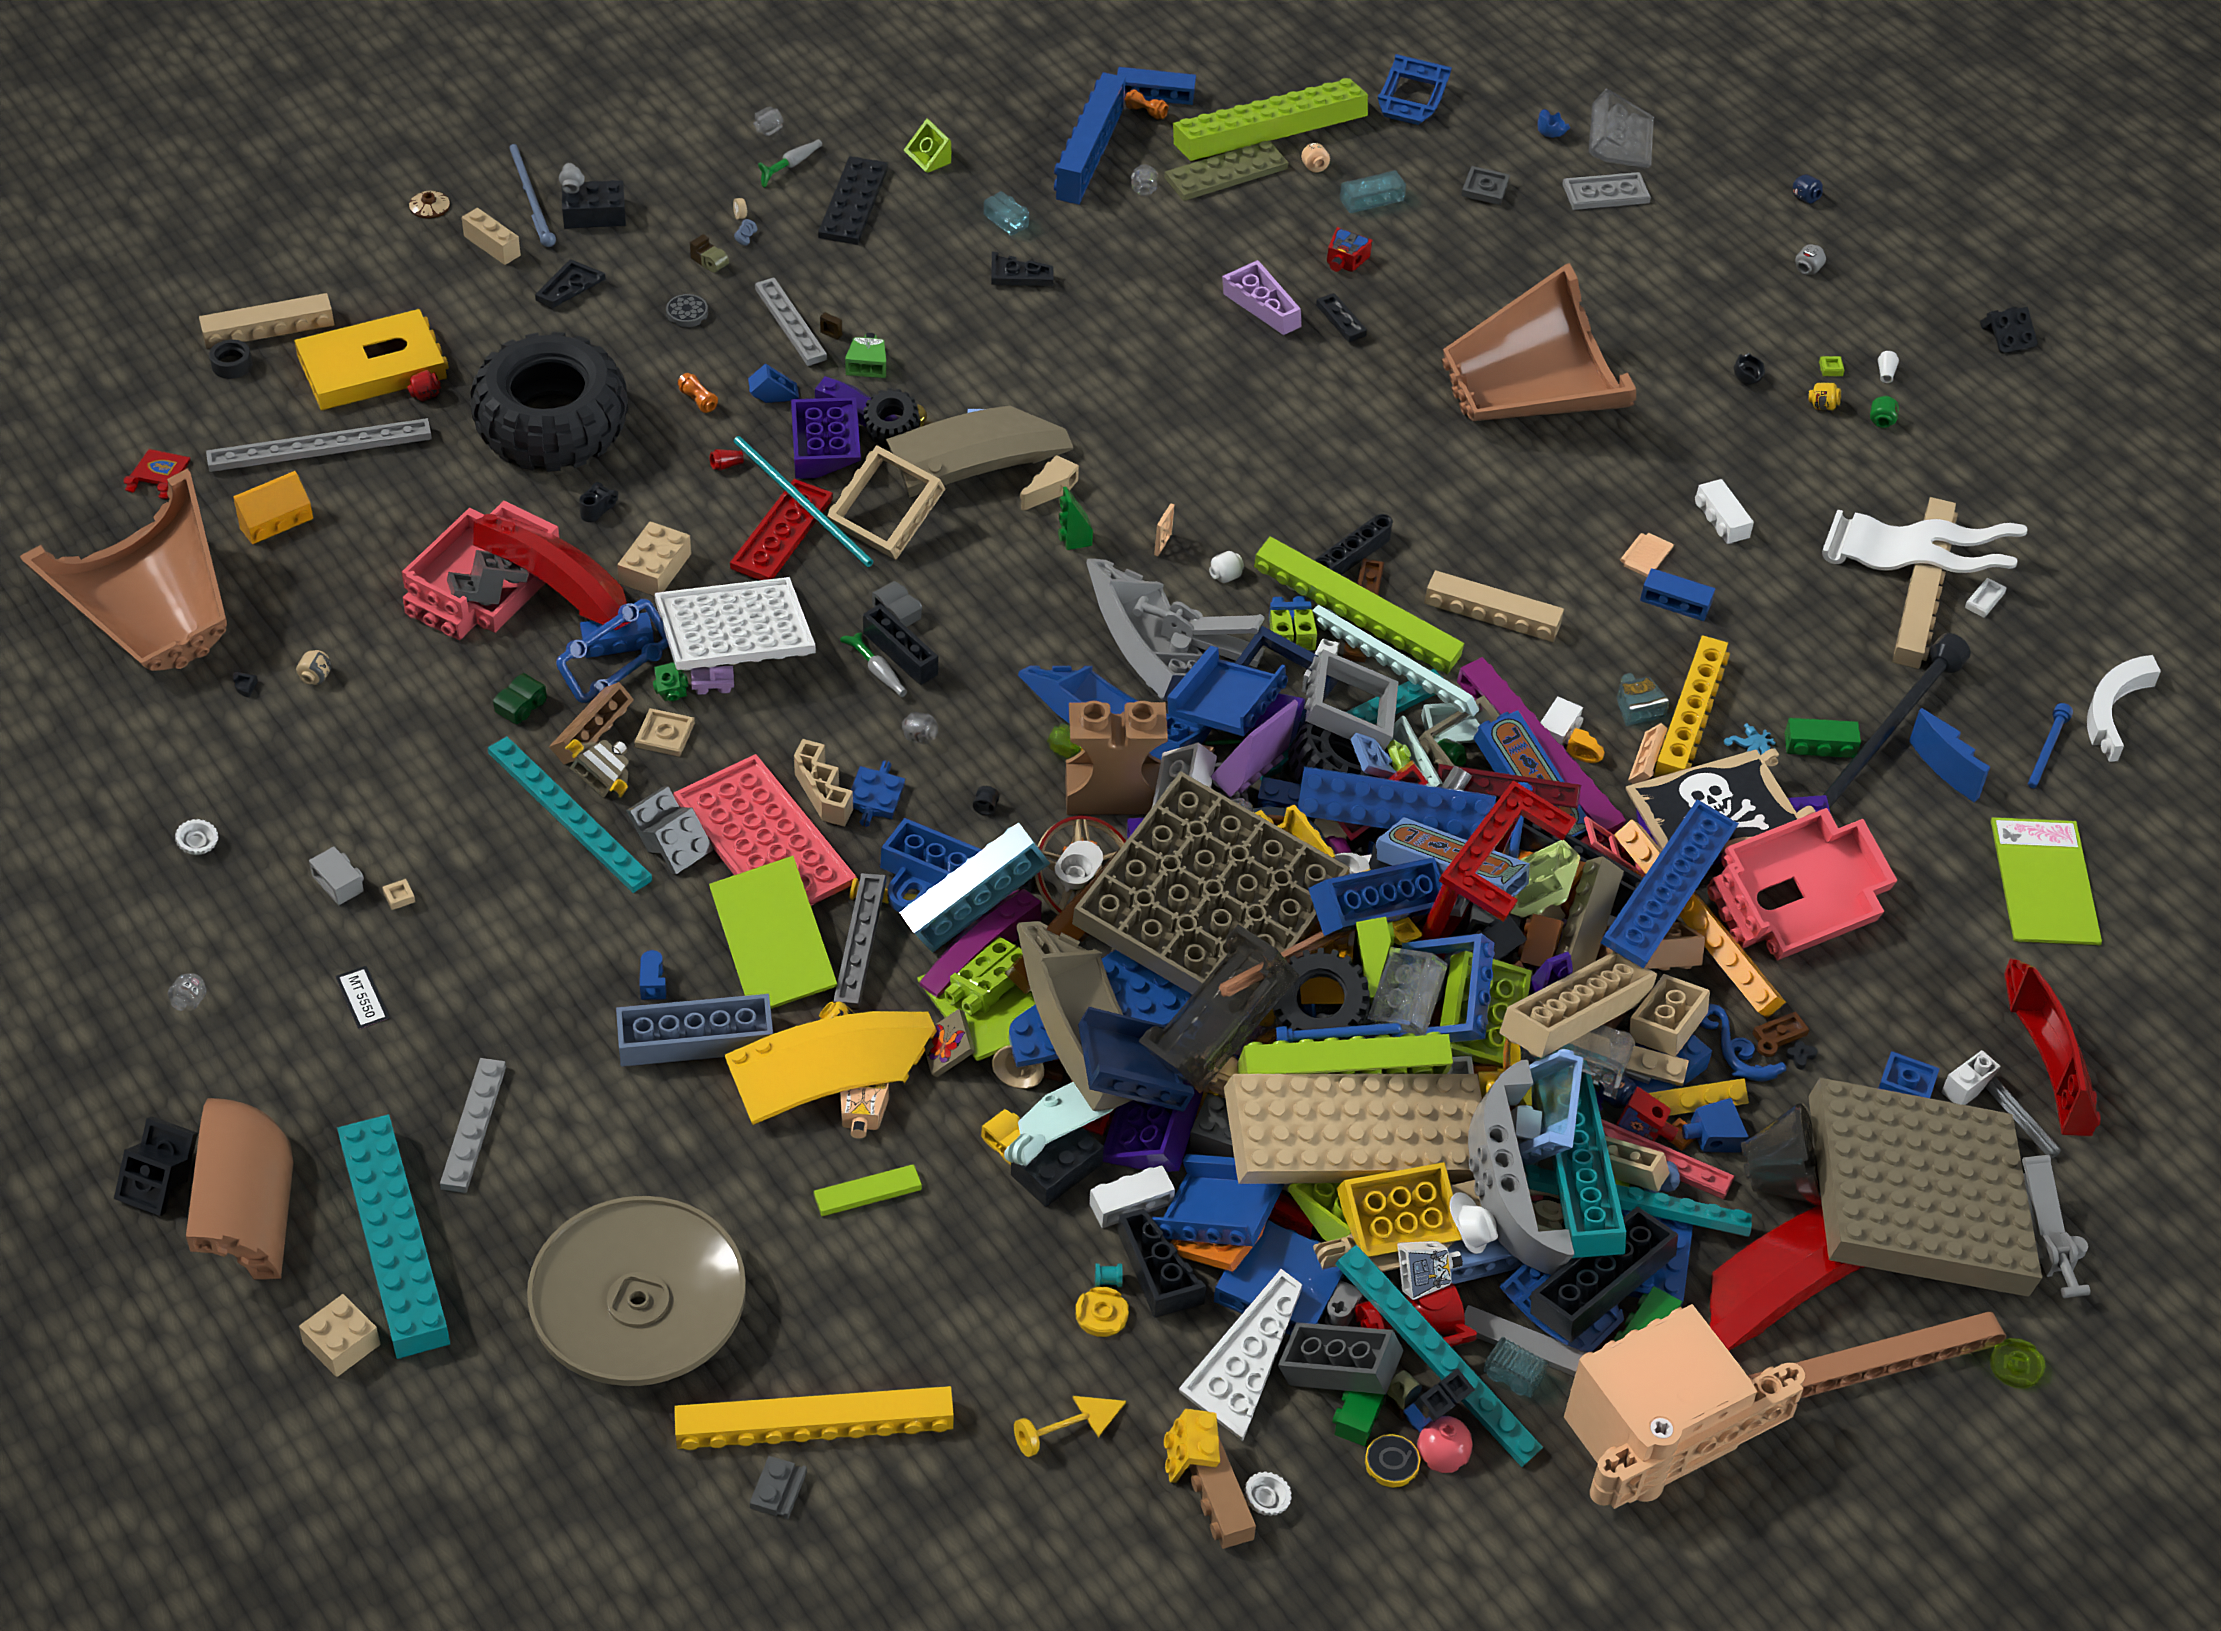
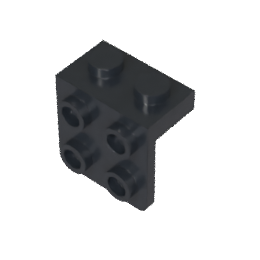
M2011 307L2002 312L1995 310L1987 313V317L1980 321L1982 329L1993 328L1999 352L2002 354L2034 348L2038 344L2028 307L2018 309L2017 307Z

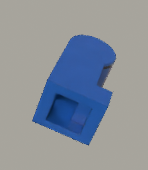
M650 950L641 956V1000L666 999L665 978H660L664 972L663 958L658 951Z

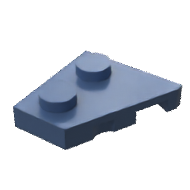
M1359 733L1353 735L1351 742L1363 772L1388 779L1397 772L1389 765L1392 759L1383 751L1374 738Z

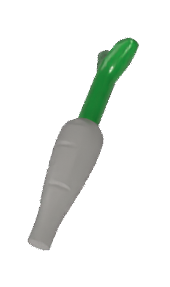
M817 139L812 143L792 149L783 155L782 160L770 167L759 162L758 167L762 172V187L765 188L774 173L786 166L791 168L798 165L816 149L821 147L822 142Z
M862 632L856 633L853 637H841L840 641L856 648L868 661L869 670L879 680L893 689L900 697H904L907 694L906 689L901 685L887 661L879 655L875 656L863 643Z

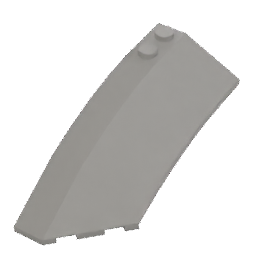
M1087 559V567L1100 610L1117 645L1136 672L1146 681V684L1153 688L1161 699L1168 701L1167 696L1203 654L1197 647L1190 645L1186 653L1171 652L1169 649L1171 638L1161 635L1164 618L1142 612L1140 616L1133 614V610L1141 596H1146L1149 599L1148 604L1169 611L1171 606L1163 590L1164 584L1157 581L1142 580L1143 575L1129 569L1122 572L1113 567L1114 563L1107 560Z

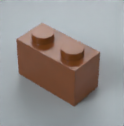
M1532 914L1531 919L1527 918L1524 933H1527V940L1518 950V957H1521L1520 961L1522 964L1540 968L1547 959L1556 956L1555 953L1564 926L1561 920Z

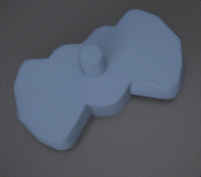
M749 219L743 220L740 229L734 234L736 241L741 245H748L750 243L749 237L757 232L756 224Z

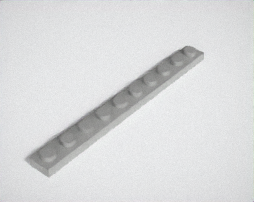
M426 418L207 450L206 454L209 472L424 441L430 440L432 437L429 421Z

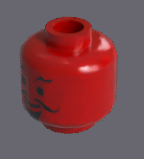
M429 370L412 375L410 378L411 384L407 386L412 398L417 397L421 402L438 396L439 389H442L436 373H431Z

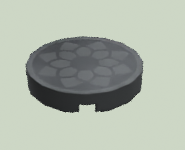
M678 295L667 303L666 316L671 323L673 321L680 327L697 326L701 324L703 319L706 320L708 317V305L703 298L697 295Z

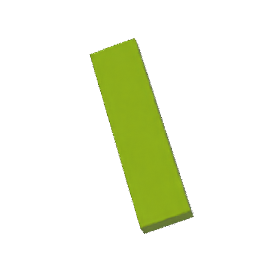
M913 1164L815 1190L814 1198L822 1217L922 1190V1184Z

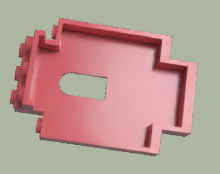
M503 501L490 513L521 521L559 538L558 526L506 501ZM468 508L402 571L404 588L408 590V593L402 597L405 614L458 640H461L476 624L496 633L546 583L529 571H527V582L510 583L504 580L499 605L491 604L487 606L474 601L467 602V597L465 596L458 598L452 595L447 582L448 572L471 575L476 550L485 551L473 546L474 520L483 517L484 514Z
M1825 808L1728 846L1721 855L1722 865L1725 870L1721 875L1712 878L1707 886L1709 898L1716 903L1721 920L1726 922L1730 934L1742 949L1766 940L1769 952L1774 954L1778 961L1877 921L1884 913V910L1876 895L1891 890L1898 880L1864 819L1838 828L1830 812ZM1792 878L1804 897L1774 910L1762 908L1757 901V894L1761 890Z

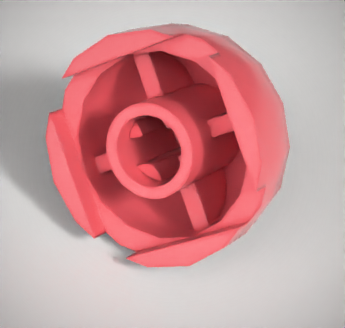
M1441 1416L1435 1422L1432 1420L1423 1428L1417 1442L1420 1459L1423 1458L1428 1463L1427 1466L1430 1469L1441 1473H1453L1464 1464L1466 1465L1469 1462L1473 1448L1471 1433L1467 1426L1451 1416Z

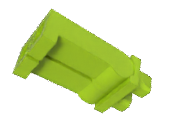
M999 936L962 968L958 974L954 973L950 976L951 985L944 991L946 1001L953 1005L962 1000V1008L966 1013L972 1015L979 1010L986 1014L990 1010V1006L994 1005L1000 996L1016 985L1004 973L1022 955V949L1019 947L1016 949V945Z

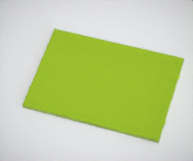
M925 975L917 977L918 982H920ZM1015 985L1000 996L999 1000L990 1006V1010L986 1014L979 1010L972 1015L965 1012L976 1051L972 1055L976 1061L992 1056L1001 1048L1010 1045L1009 1028L1012 1021L1035 1005L1032 991L1025 994ZM925 990L945 1018L958 1009L964 1011L962 1000L952 1005L946 1001L945 993L936 998Z

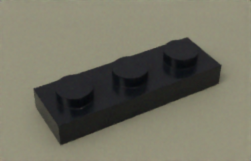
M1335 293L1317 299L1316 306L1348 342L1367 336V329Z

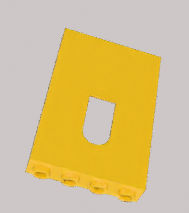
M420 309L294 340L297 357L320 410L407 389V386L411 384V376L425 370H429L431 373L435 372L439 380L447 378L446 369H449L445 356H441V346L439 343H435L434 331L429 330L428 318L426 316L423 317ZM392 339H403L407 342L406 348L401 351L370 359L367 358L363 349L365 346Z

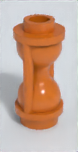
M1135 89L1128 92L1125 96L1124 101L1129 109L1145 108L1148 114L1157 120L1164 119L1168 113L1169 105L1164 100L1153 99L1147 101Z
M685 373L679 378V390L690 396L703 413L711 412L716 408L718 397L714 393L707 391L694 374Z

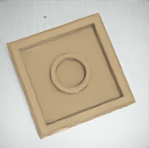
M650 708L636 737L635 747L680 757L695 724V718Z

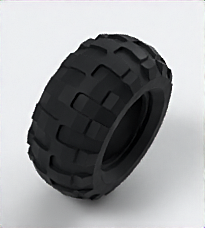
M552 332L551 335L539 336V333L527 334L525 339L519 341L512 339L502 344L499 352H491L484 359L478 374L475 375L470 391L472 419L475 422L477 432L485 444H488L489 448L508 463L516 461L517 464H520V468L532 471L536 467L547 468V472L561 471L560 467L569 465L576 468L587 464V460L591 456L600 457L607 451L611 443L617 439L624 426L628 412L626 382L623 373L619 367H616L614 360L601 346L594 347L589 339L581 336H576L575 338L566 337V334L563 332ZM548 394L568 395L576 399L566 406L553 409H535L523 405V403L531 398Z

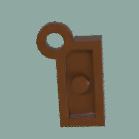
M1795 1011L1755 1027L1752 1034L1758 1041V1052L1762 1056L1772 1057L1776 1054L1778 1047L1807 1036L1809 1028ZM1763 1046L1768 1047V1048H1772V1049H1771V1050H1766V1049H1764Z

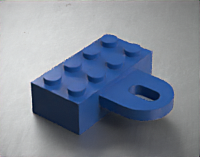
M904 818L881 847L880 868L896 874L888 886L887 898L889 904L893 909L901 912L909 903L916 901L929 888L937 885L949 873L957 870L970 857L975 856L982 849ZM911 889L920 891L913 900L903 899L905 894Z

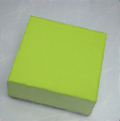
M1820 356L1819 364L1822 376L1844 375L1845 370L1840 356Z

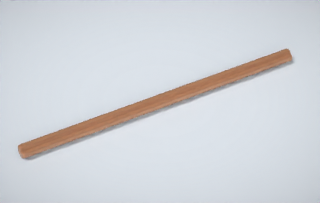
M1355 930L1324 936L1323 931L1223 982L1219 986L1221 995L1223 997L1231 996L1279 971L1282 965H1290V958L1295 955L1298 959L1303 956L1304 950H1309L1311 954L1317 951L1318 948H1322Z

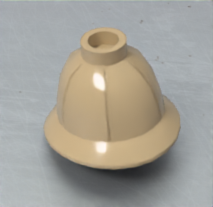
M1011 1045L998 1050L992 1059V1067L996 1076L1002 1082L1014 1088H1032L1038 1085L1044 1076L1043 1063L1016 1067Z

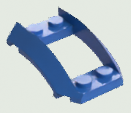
M1396 54L1381 93L1378 94V102L1384 117L1419 125L1437 109L1452 67ZM1401 77L1435 85L1427 105L1393 97Z
M1523 1264L1500 1285V1288L1514 1304L1538 1327L1565 1345L1587 1353L1592 1352L1624 1321L1622 1309L1619 1310L1617 1304L1574 1341L1569 1342L1530 1314L1531 1300L1528 1297L1532 1291L1551 1276L1550 1274L1540 1272Z

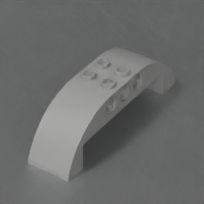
M1521 1060L1499 1076L1472 1116L1468 1131L1469 1168L1474 1173V1190L1476 1196H1479L1481 1207L1489 1210L1496 1220L1498 1241L1524 1264L1540 1272L1553 1275L1574 1256V1250L1569 1229L1538 1231L1509 1106L1518 1105L1533 1085L1528 1060Z

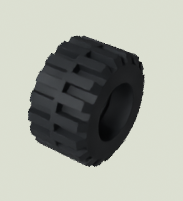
M887 388L888 391L885 392L880 390L878 395L873 394L871 400H867L866 407H864V419L868 435L872 438L873 442H878L882 447L887 445V448H889L886 439L917 429L920 425L918 406L915 403V399L906 391L902 393L901 389L893 391L892 388ZM890 415L901 416L899 419L895 421L883 420L884 418Z

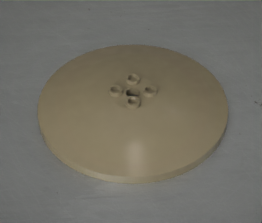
M654 1196L623 1197L609 1200L581 1211L562 1224L548 1238L536 1256L531 1268L527 1289L528 1308L532 1325L542 1345L559 1363L569 1370L585 1378L611 1385H649L668 1381L686 1374L717 1353L729 1339L741 1317L746 1295L744 1265L736 1244L725 1229L712 1217L691 1205L677 1200ZM636 1297L645 1299V1302L640 1305H635L631 1301Z

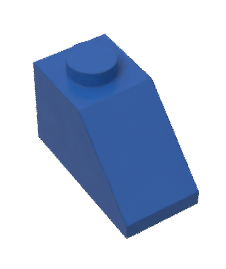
M766 363L748 378L751 395L765 403L791 401V399L799 398L797 383Z

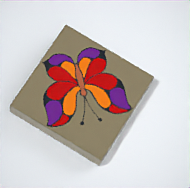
M961 1009L956 1010L934 1025L937 1032L932 1039H928L924 1046L931 1075L939 1077L976 1052L965 1012Z

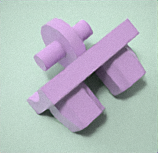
M733 666L691 669L692 690L695 689L697 694H706L709 692V689L718 688L720 693H729L731 688L734 687Z

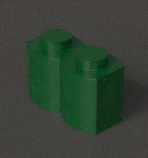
M522 673L511 682L509 687L503 689L494 698V711L512 723L519 724L530 716L531 710L545 703L547 698L546 686L529 675Z

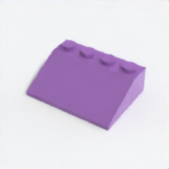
M1295 699L1251 732L1210 776L1229 797L1233 796L1236 792L1242 794L1250 785L1256 783L1262 775L1265 776L1285 758L1282 754L1289 748L1298 702Z

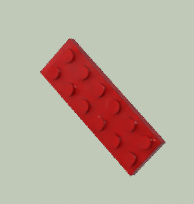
M793 479L791 482L822 513L833 500V493L796 479ZM784 491L730 561V569L759 580L774 579L817 520L791 495Z

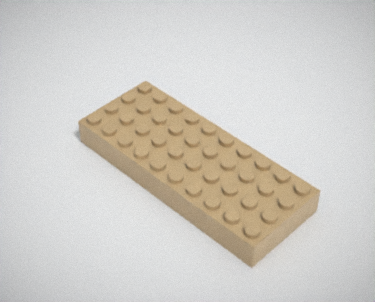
M1233 1074L1224 1086L1238 1184L1342 1183L1348 1179L1445 1162L1449 1182L1475 1180L1474 1173L1469 1168L1468 1131L1472 1116L1482 1100L1477 1074Z

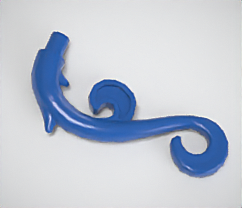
M1709 1004L1708 1013L1699 1025L1710 1030L1717 1029L1719 1023L1710 1021L1707 1016L1712 1014L1717 1015L1722 1020L1721 1049L1727 1064L1735 1071L1732 1073L1733 1076L1753 1081H1768L1777 1078L1778 1074L1786 1071V1066L1783 1062L1776 1065L1769 1064L1764 1067L1755 1065L1754 1067L1740 1061L1739 1059L1748 1060L1752 1058L1755 1051L1753 1043L1746 1038L1740 1037L1731 1040L1729 1019L1725 1010L1718 1005ZM1736 1050H1737V1051H1740V1052H1739V1055H1738V1058H1737V1056L1735 1055V1051H1736Z

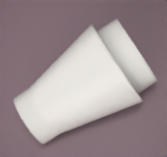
M1882 352L1878 358L1880 380L1884 383L1893 381V376L1899 363L1895 352Z

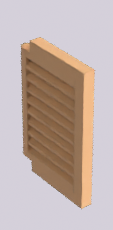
M1640 533L1620 561L1624 563V567L1647 577L1651 568H1658L1672 550L1674 544L1650 533L1647 535Z

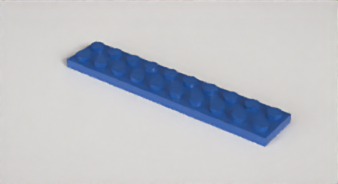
M1697 799L1600 943L1644 969L1739 823Z

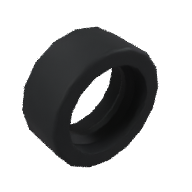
M223 340L215 344L209 352L212 371L222 378H239L248 373L253 365L249 346L240 340ZM232 355L242 357L230 363L220 361L222 358Z

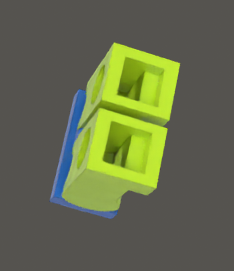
M1296 596L1293 598V602H1285L1282 597H1273L1269 610L1270 630L1292 642L1294 639L1295 644L1306 650H1315L1317 631L1311 609V601H1306L1304 596Z

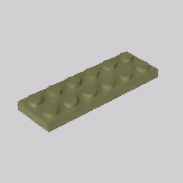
M1262 141L1256 145L1246 146L1165 171L1164 178L1180 198L1186 201L1288 169V161L1271 141Z

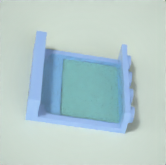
M1561 1049L1557 1053L1547 1055L1545 1058L1534 1061V1063L1529 1065L1533 1079L1531 1107H1533V1110L1542 1112L1540 1136L1518 1144L1523 1165L1533 1164L1573 1148L1583 1057L1574 1055V1052L1571 1050Z

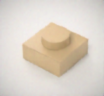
M406 879L383 886V893L391 910L415 902L414 894Z

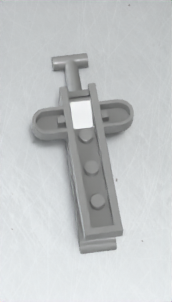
M1146 596L1140 597L1133 610V614L1136 616L1146 612L1164 618L1161 635L1171 638L1169 647L1171 652L1186 653L1190 645L1207 650L1211 645L1219 648V655L1236 661L1250 642L1227 634H1257L1265 619L1261 614L1253 616L1203 617L1201 612L1189 608L1182 602L1172 603L1168 611L1148 604L1149 599ZM1262 647L1249 665L1257 668L1265 648Z
M2049 1155L2024 1157L2022 1159L2025 1170L2023 1175L2039 1264H2042L2047 1277L2052 1276L2054 1272L2062 1271L2068 1286L2061 1288L2063 1298L2090 1295L2089 1285H2079L2073 1272L2078 1259L2085 1256L2088 1243L2082 1237L2069 1236L2065 1232L2051 1158Z

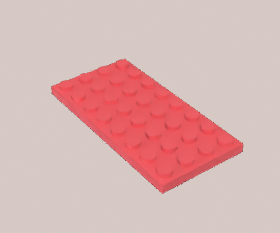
M756 754L674 792V798L680 807L693 808L714 850L734 875L794 856L810 906L850 887L853 879L857 878Z

